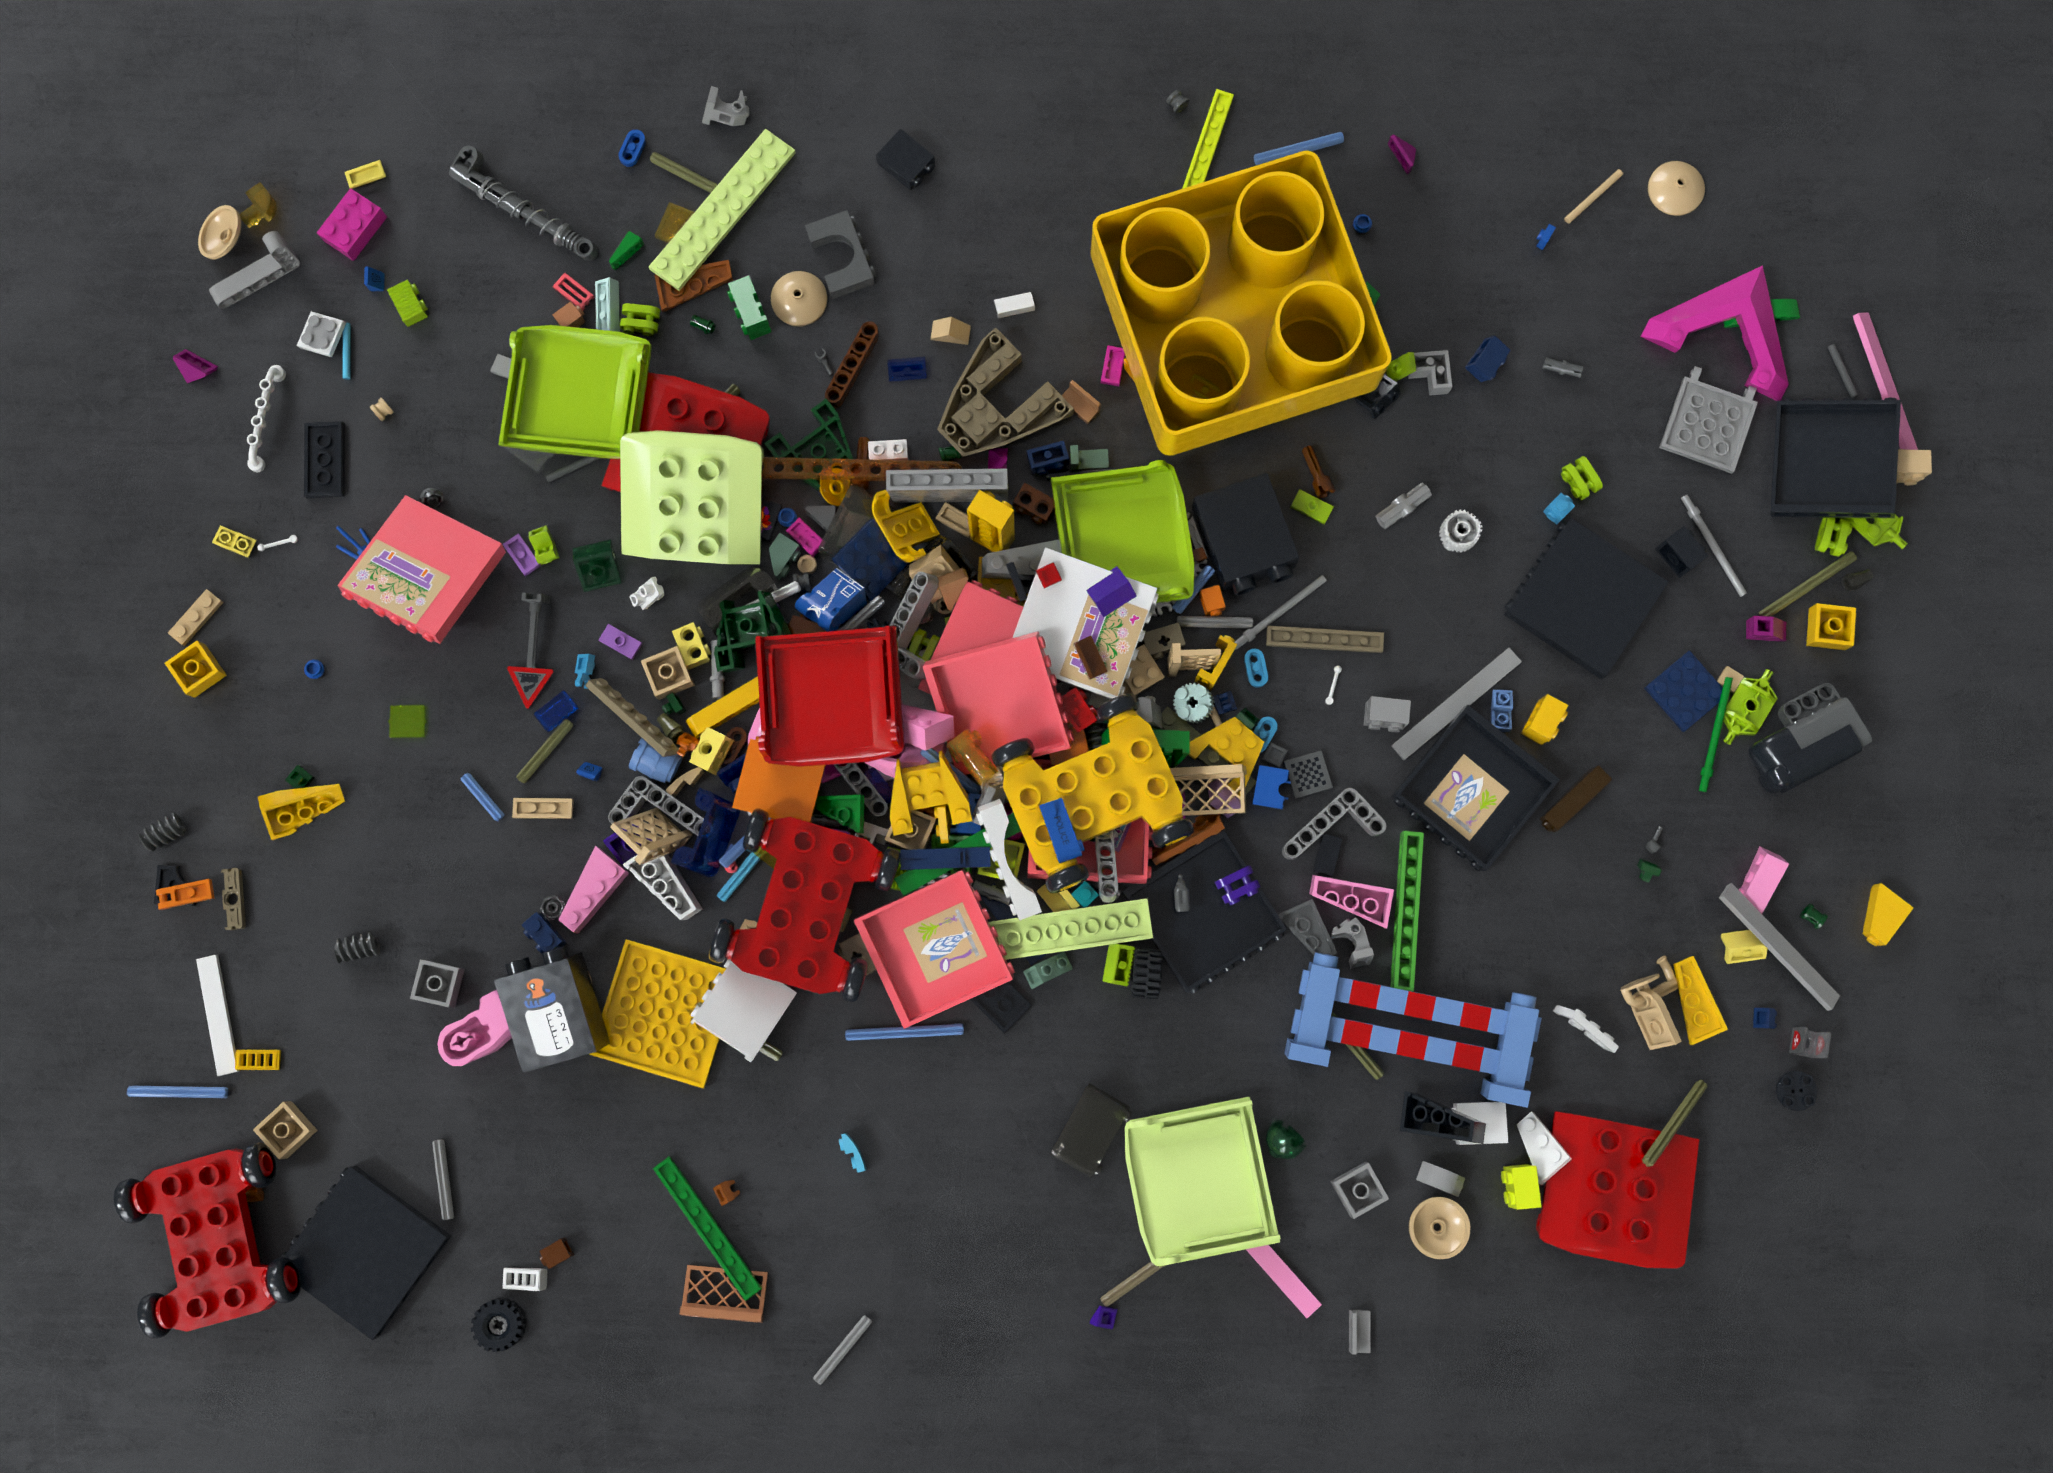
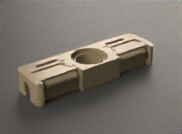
M239 868L221 870V873H224L225 890H222L223 910L227 912V927L225 929L230 931L245 929L242 870ZM232 894L238 896V901L234 905L229 903V897Z

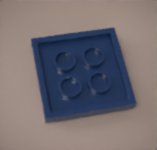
M870 519L832 558L846 575L865 588V595L869 601L878 596L908 564V562L903 561L895 554L874 519Z
M1690 650L1644 687L1682 732L1686 731L1719 703L1723 689Z

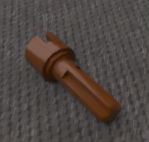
M860 437L858 440L856 466L851 471L849 487L856 491H865L869 488L870 473L867 471L869 452L868 442L870 440L867 437Z
M1311 445L1304 447L1302 453L1314 478L1312 483L1317 498H1325L1328 496L1327 491L1335 492L1334 485L1330 476L1324 474Z

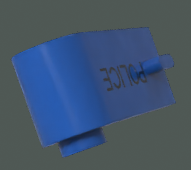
M1059 798L1039 805L1059 864L1082 856L1081 852L1085 851L1081 839L1077 840L1063 799Z

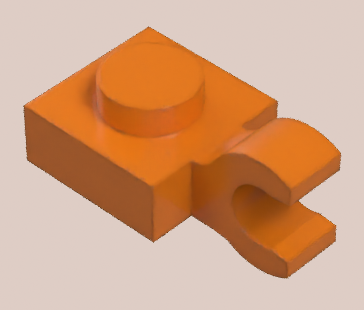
M684 732L678 737L676 743L680 745L677 754L684 757L687 751L696 749L700 738H695V736Z

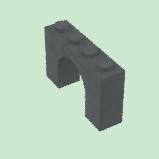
M848 210L805 225L813 249L832 242H843L854 251V258L846 268L824 276L832 299L875 284L873 277H876L873 266L869 267L867 260H870L868 252L861 247L863 243L860 232L856 233L854 228L857 226L853 215L849 216Z

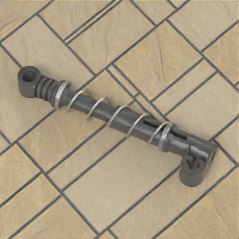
M470 145L464 146L460 150L449 170L451 178L476 192L480 199H487L494 203L496 208L500 207L511 214V217L515 216L520 220L526 218L525 226H528L530 222L542 228L540 235L544 231L554 236L553 242L557 246H564L587 261H592L598 256L599 250L597 245L574 232L569 224H562L559 218L548 220L546 210L534 211L533 203L530 200L521 199L518 197L517 192L508 191L500 182L495 183L493 177L484 176L479 173L484 162V156L479 150ZM468 161L469 163H471V166L469 167L464 163ZM479 181L482 183V185L479 186L476 184V182ZM493 190L502 195V197L498 198L492 194ZM544 211L547 215V218L543 217L537 212ZM559 220L561 222V226H558L551 221ZM590 246L588 253L584 254V248Z

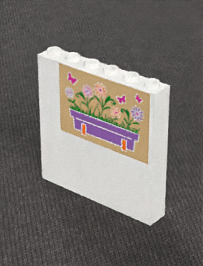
M1045 548L1038 569L1054 562L1062 581L1044 589L1037 573L1035 574L1013 638L1039 631L1040 637L1043 636L1045 640V654L1049 655L1051 660V674H1055L1057 680L1109 699L1123 695L1125 687L1122 684L1124 679H1129L1132 670L1129 667L1131 660L1135 661L1139 651L1135 648L1138 641L1142 642L1145 631L1142 630L1145 623H1149L1152 612H1149L1151 604L1155 605L1159 596L1156 593L1157 588L1126 577L1137 597L1103 617L1086 590L1113 572ZM1088 636H1092L1108 671L1089 680L1073 646L1074 642H1078Z

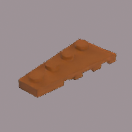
M729 260L701 265L680 291L655 274L661 310L665 312L732 281L733 277Z
M1220 814L1199 815L1195 818L1196 822L1193 824L1195 831L1191 836L1164 848L1153 847L1152 861L1154 864L1164 863L1172 856L1185 852L1187 848L1200 844L1211 835L1220 833L1225 828Z

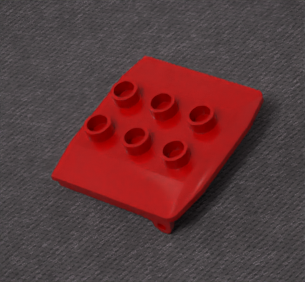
M648 372L640 432L659 430L727 435L756 442L760 446L767 438L770 417L765 410L740 397L676 376ZM610 459L601 486L620 493L621 459Z
M896 626L755 637L761 736L758 740V746L766 762L797 767L871 762L898 755L903 751L904 733Z
M1555 1111L1552 1135L1572 1159L1545 1182L1542 1211L1538 1215L1536 1230L1540 1239L1544 1243L1570 1253L1644 1268L1682 1267L1686 1260L1699 1139L1675 1134L1656 1163L1651 1167H1647L1642 1162V1159L1662 1131Z

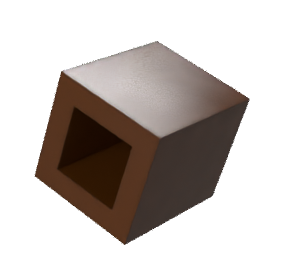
M565 1237L539 1251L541 1253L539 1256L540 1260L548 1269L574 1256Z

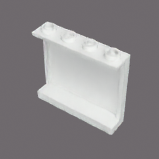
M727 960L724 965L727 969L723 975L719 973L713 981L716 985L712 991L709 989L702 997V1000H704L702 1006L699 1007L697 1005L690 1015L693 1017L690 1023H697L744 1054V1058L752 1062L797 992L783 983L743 972L731 960Z

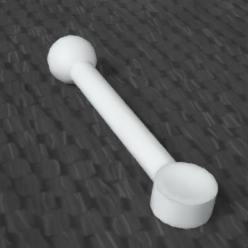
M291 535L288 539L265 545L259 544L257 548L259 551H264L265 548L288 542L296 543L298 538L295 535Z
M1341 666L1334 668L1335 675L1329 697L1325 700L1328 705L1333 703L1332 697L1338 675L1342 671Z

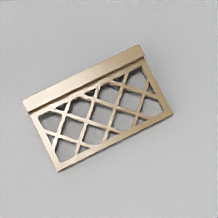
M1172 643L1167 658L1168 677H1176L1178 670L1214 669L1221 656V649L1181 650L1180 643Z
M1237 764L1170 768L1175 781H1180L1184 785L1180 790L1181 795L1186 789H1189L1194 794L1188 803L1183 800L1182 803L1185 805L1182 808L1183 816L1246 813V766ZM1233 778H1240V786L1236 791L1227 785ZM1214 779H1218L1223 783L1216 792L1208 786ZM1194 780H1199L1203 784L1197 793L1189 787ZM1206 787L1213 793L1207 802L1199 796ZM1225 787L1233 793L1226 801L1218 795ZM1237 796L1241 800V809H1233L1228 803ZM1215 797L1224 803L1218 810H1213L1209 806ZM1196 798L1204 804L1199 811H1194L1190 807Z
M658 808L614 822L610 827L638 854L634 860L639 865L682 849L693 835L688 829L681 831Z

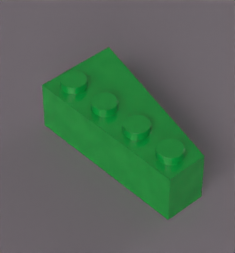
M1108 728L1102 734V746L1110 743ZM1152 729L1168 766L1176 768L1190 753V731Z

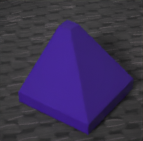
M1099 1306L1089 1324L1113 1330L1118 1309Z

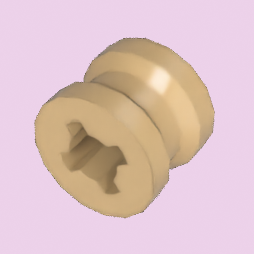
M382 397L378 400L377 404L370 406L371 410L381 421H384L385 416L394 413Z

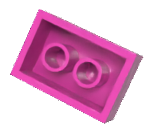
M350 188L317 231V234L325 243L354 261L387 216L380 207Z

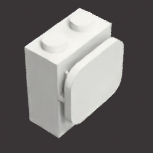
M1453 1103L1452 1109L1486 1123L1484 1144L1508 1143L1506 1103ZM1456 1140V1144L1458 1145L1479 1144Z

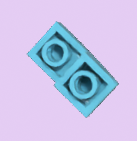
M847 1133L841 1134L842 1138L839 1139L841 1151L845 1150V1154H854L851 1157L853 1169L857 1168V1173L866 1171L865 1161L854 1140Z

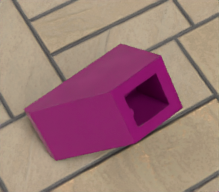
M1752 616L1746 620V639L1785 642L1786 622L1770 616Z

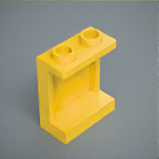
M1222 635L1219 636L1215 646L1224 650L1223 655L1212 674L1201 668L1196 676L1195 683L1206 686L1209 691L1213 689L1237 646L1233 638L1227 635L1224 637Z

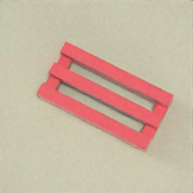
M566 273L553 285L556 291L575 306L578 305L582 311L586 305L588 306L589 301L595 298L592 293ZM564 280H568L571 284H573L585 295H587V297L584 298L577 291H575L568 284H566ZM562 285L563 287H565L568 291H570L573 295L580 299L582 303H579L576 299L570 296L559 286Z

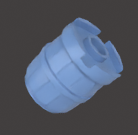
M641 738L640 744L635 749L630 760L629 769L639 771L651 779L670 783L683 757L678 754L663 757Z

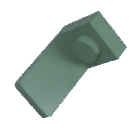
M1070 445L1071 470L1109 468L1108 450H1078V445Z
M1062 952L1023 971L1031 989H1034L1072 970V966L1065 952Z

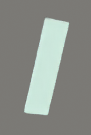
M610 277L595 281L596 329L620 332L619 282Z

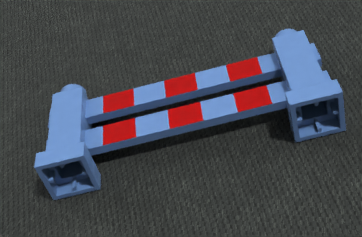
M1317 952L1314 954L1313 962H1309L1308 970L1303 969L1298 991L1299 994H1303L1300 1009H1295L1291 1033L1295 1034L1294 1039L1287 1038L1284 1053L1288 1059L1328 1067L1331 1050L1325 1046L1326 1040L1461 1067L1491 1074V1079L1483 1078L1480 1094L1486 1099L1528 1108L1531 1091L1526 1089L1524 1085L1525 1081L1530 1080L1534 1059L1530 1055L1533 1041L1537 1042L1542 1019L1538 1017L1539 1010L1535 1008L1537 997L1512 992L1511 1002H1506L1505 1008L1502 1010L1339 977L1340 969L1337 968L1339 957ZM1338 1001L1499 1034L1497 1049L1331 1016L1333 1003Z

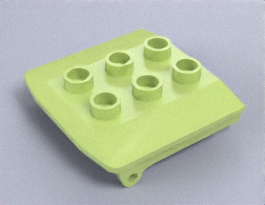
M659 430L623 435L620 440L622 554L650 559L717 564H760L763 448L756 442L727 435Z
M1250 1097L1133 1119L1126 1123L1125 1159L1139 1230L1150 1260L1154 1265L1164 1266L1280 1243L1279 1239L1281 1238L1277 1230L1252 1110L1253 1104Z

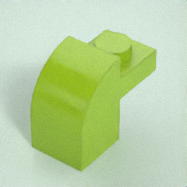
M547 525L529 531V540L535 550V558L538 564H546L559 558L556 545Z

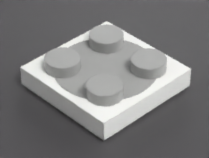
M311 311L297 346L301 349L332 357L346 323L343 320Z

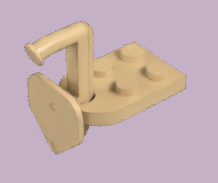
M1666 956L1660 957L1656 963L1661 966L1667 981L1650 989L1648 983L1660 977L1659 974L1632 981L1620 989L1626 1003L1632 1007L1634 1016L1650 1050L1682 1042L1670 1013L1661 998L1678 988V981ZM1636 988L1637 992L1632 995L1630 990Z

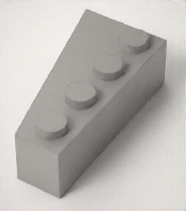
M1059 540L987 553L982 558V578L1011 579L1006 564L1014 562L1020 580L1033 581L1045 548L1061 553Z

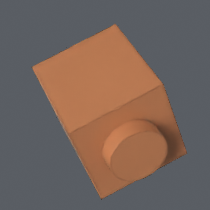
M571 301L552 314L560 326L578 328L585 323L582 317L584 312L578 305L574 306Z

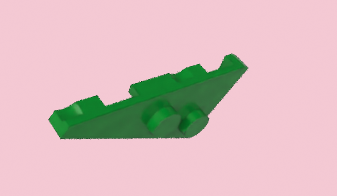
M864 795L817 797L814 809L838 821L840 824L848 826L857 833H864Z

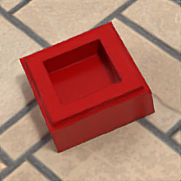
M1054 562L1036 570L1044 589L1062 581Z

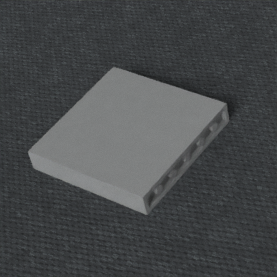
M1007 469L886 470V491L893 503L972 502L979 489L983 492L985 490L991 492L998 501H1008Z

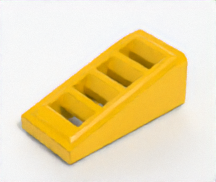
M236 1050L235 1070H280L281 1050ZM253 1054H255V1066H252ZM261 1054H264L263 1066H261ZM270 1054H273L272 1066H269Z

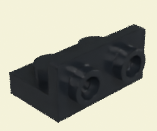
M1384 374L1374 391L1357 396L1355 400L1356 403L1370 411L1372 418L1376 419L1385 412L1392 402L1398 399L1401 393L1398 383Z

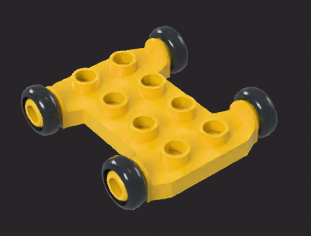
M1133 693L1120 695L1098 707L1096 711L1098 719L1102 723H1108L1107 727L1109 729L1110 743L1046 770H1043L1033 760L1031 755L1034 753L1035 747L1028 738L1009 742L992 753L991 757L994 765L1003 768V789L1033 860L1048 875L1045 885L1050 893L1062 892L1084 882L1089 877V872L1085 865L1078 864L1076 858L1059 864L1039 805L1062 798L1077 840L1081 839L1082 843L1139 818H1143L1152 828L1151 840L1157 848H1164L1191 836L1195 831L1192 821L1187 818L1183 819L1182 795L1151 725L1141 718L1136 711L1140 703L1137 696Z

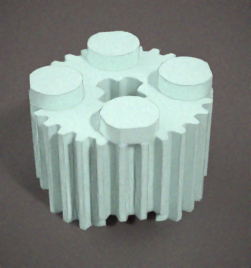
M1196 683L1185 684V687L1182 685V688H1178L1175 692V699H1173L1175 702L1173 704L1175 706L1174 710H1176V714L1181 719L1187 722H1202V720H1206V717H1209V714H1212V708L1215 707L1213 705L1215 701L1212 700L1214 697L1211 696L1212 693L1203 685ZM1192 699L1198 701V704H1195V708L1190 705Z

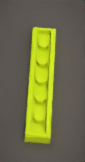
M1216 89L1183 188L1205 182L1234 94Z

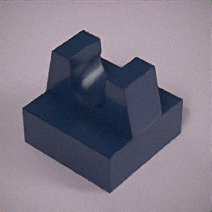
M1231 691L1213 696L1214 699L1212 700L1215 701L1214 705L1218 715L1237 710Z
M1754 1008L1753 1028H1777V1023H1775L1777 1011L1773 1008Z

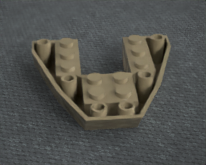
M994 328L981 340L951 393L937 429L963 457L1006 445L1073 416L1074 408L1048 381L1006 419L984 397L990 389L1022 362V354L997 328Z

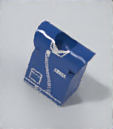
M836 568L815 586L811 593L802 595L796 601L795 608L810 620L817 622L819 627L826 632L837 631L840 623H845L867 605L865 588Z

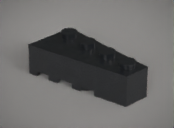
M1405 1091L1400 1131L1484 1144L1486 1123L1420 1094Z

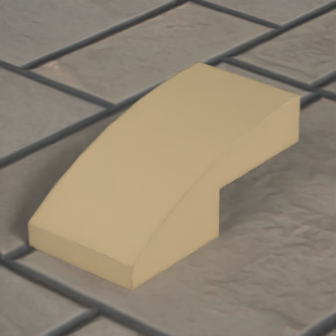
M700 767L686 772L676 779L666 789V792L675 798L686 783L694 787L705 772Z

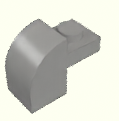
M1423 1161L1416 1180L1459 1197L1465 1178Z

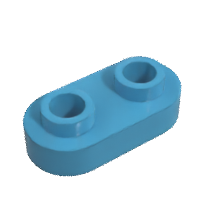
M1250 649L1244 656L1248 681L1253 687L1260 688L1268 681L1264 655L1259 649ZM1252 656L1256 657L1257 662H1251L1250 658ZM1259 675L1261 681H1256L1254 676Z
M1263 717L1253 731L1254 734L1264 741L1260 753L1265 751L1277 730V722L1272 717ZM1268 724L1270 730L1266 731L1263 726Z

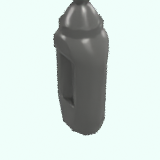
M1179 874V879L1174 888L1175 908L1177 912L1190 911L1189 888L1183 879V875Z

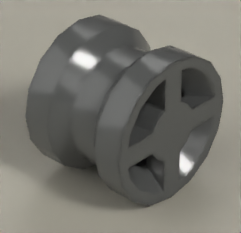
M1177 89L1169 95L1166 103L1172 106L1173 111L1177 114L1189 104V99L1183 97L1181 90Z
M804 572L803 575L793 574V582H798L801 590L811 591L809 572Z

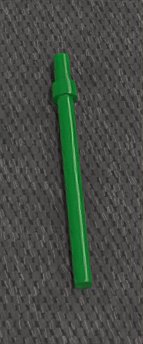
M1725 677L1705 766L1701 769L1700 775L1702 778L1699 787L1701 792H1707L1709 780L1713 776L1714 770L1712 767L1733 678Z

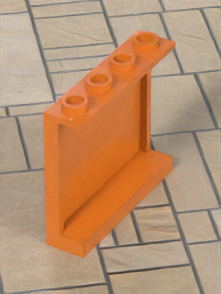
M756 736V739H750L732 808L750 813L759 808L767 811L769 818L793 817L812 823V816L826 765L797 767L769 764L764 760L763 755L759 751V736Z

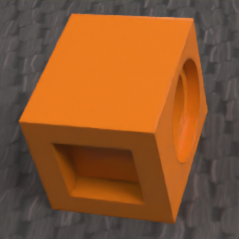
M1216 585L1200 590L1199 596L1205 616L1211 615V617L1221 615L1226 606L1220 586Z

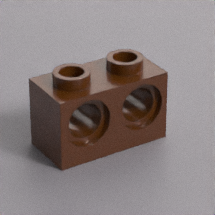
M1025 482L1013 501V507L1017 513L1021 515L1027 514L1032 517L1031 520L1039 525L1041 523L1047 525L1055 511L1053 498ZM1027 497L1031 499V502L1023 504L1021 499ZM1039 507H1046L1048 509L1045 514H1040L1037 510Z

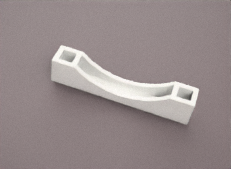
M998 799L977 807L979 813L976 814L980 826L984 825L986 832H983L986 843H990L993 850L989 852L993 862L997 861L999 868L996 871L999 879H1004L1006 886H1003L1006 898H1011L1012 904L1009 906L1013 916L1017 915L1018 919L1022 920L1041 913L1042 911L1033 889L1017 879L1007 864L1004 853V838L1009 820L1001 800Z

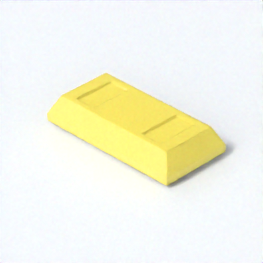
M381 160L345 172L351 189L386 177Z

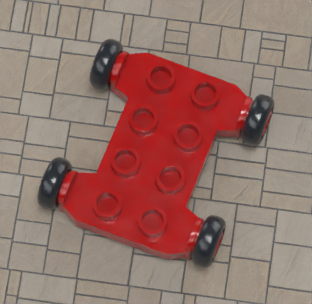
M759 808L753 810L742 846L744 850L753 853L757 852L761 847V850L769 853L777 861L756 929L734 930L735 924L733 921L721 919L717 924L708 954L710 961L722 963L728 957L727 960H731L743 972L818 994L842 991V998L844 1000L855 1002L860 995L868 963L864 959L854 958L849 964V961L844 960L833 952L854 882H873L875 880L876 889L883 892L889 891L893 885L900 862V852L897 849L887 848L882 854V851L876 849L867 839L793 817L770 818L768 820L769 814L767 811Z
M257 1142L247 1146L245 1150L229 1149L157 1169L151 1172L143 1181L129 1178L120 1182L115 1188L114 1206L117 1214L124 1222L130 1224L138 1223L144 1220L149 1213L162 1214L177 1288L166 1296L161 1293H150L140 1300L137 1309V1319L140 1329L147 1337L152 1339L162 1338L170 1332L171 1328L186 1332L270 1309L277 1302L290 1303L298 1297L301 1290V1277L296 1264L290 1258L281 1257L273 1260L269 1265L260 1264L245 1192L252 1187H266L273 1183L276 1177V1161L271 1149L266 1144Z

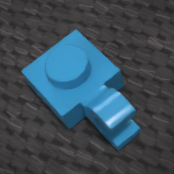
M578 654L575 673L578 674L575 681L576 687H582V682L584 681V689H588L586 684L588 680H591L589 675L592 674L595 667V655Z

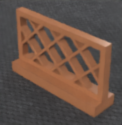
M687 1265L680 1315L763 1323L768 1272L751 1271L754 1276H763L761 1297L758 1293L755 1294L760 1300L759 1309H751L746 1303L747 1301L741 1297L738 1290L728 1280L729 1277L724 1275L725 1271L722 1268ZM692 1270L700 1271L704 1276L697 1284H694L690 1279ZM703 1271H708L710 1273L706 1275ZM715 1272H719L724 1277V1280L717 1286H714L709 1279ZM707 1280L713 1289L703 1296L697 1287ZM727 1281L733 1291L726 1297H723L717 1289ZM694 1289L702 1297L696 1303H687L688 1294ZM716 1291L722 1300L716 1305H710L706 1298ZM736 1293L742 1302L736 1307H730L726 1300ZM744 1304L747 1308H739V1307H741V1306Z

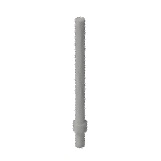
M1688 494L1681 497L1688 510L1687 514L1690 519L1693 518L1739 596L1747 594L1700 516L1701 512L1698 507L1694 506Z
M1321 575L1252 629H1247L1243 632V636L1234 642L1237 644L1235 650L1247 641L1251 642L1255 639V635L1327 581L1326 578Z

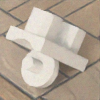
M651 577L630 596L633 606H641L642 610L648 609L656 600H660L664 596L663 587L657 584L656 577Z

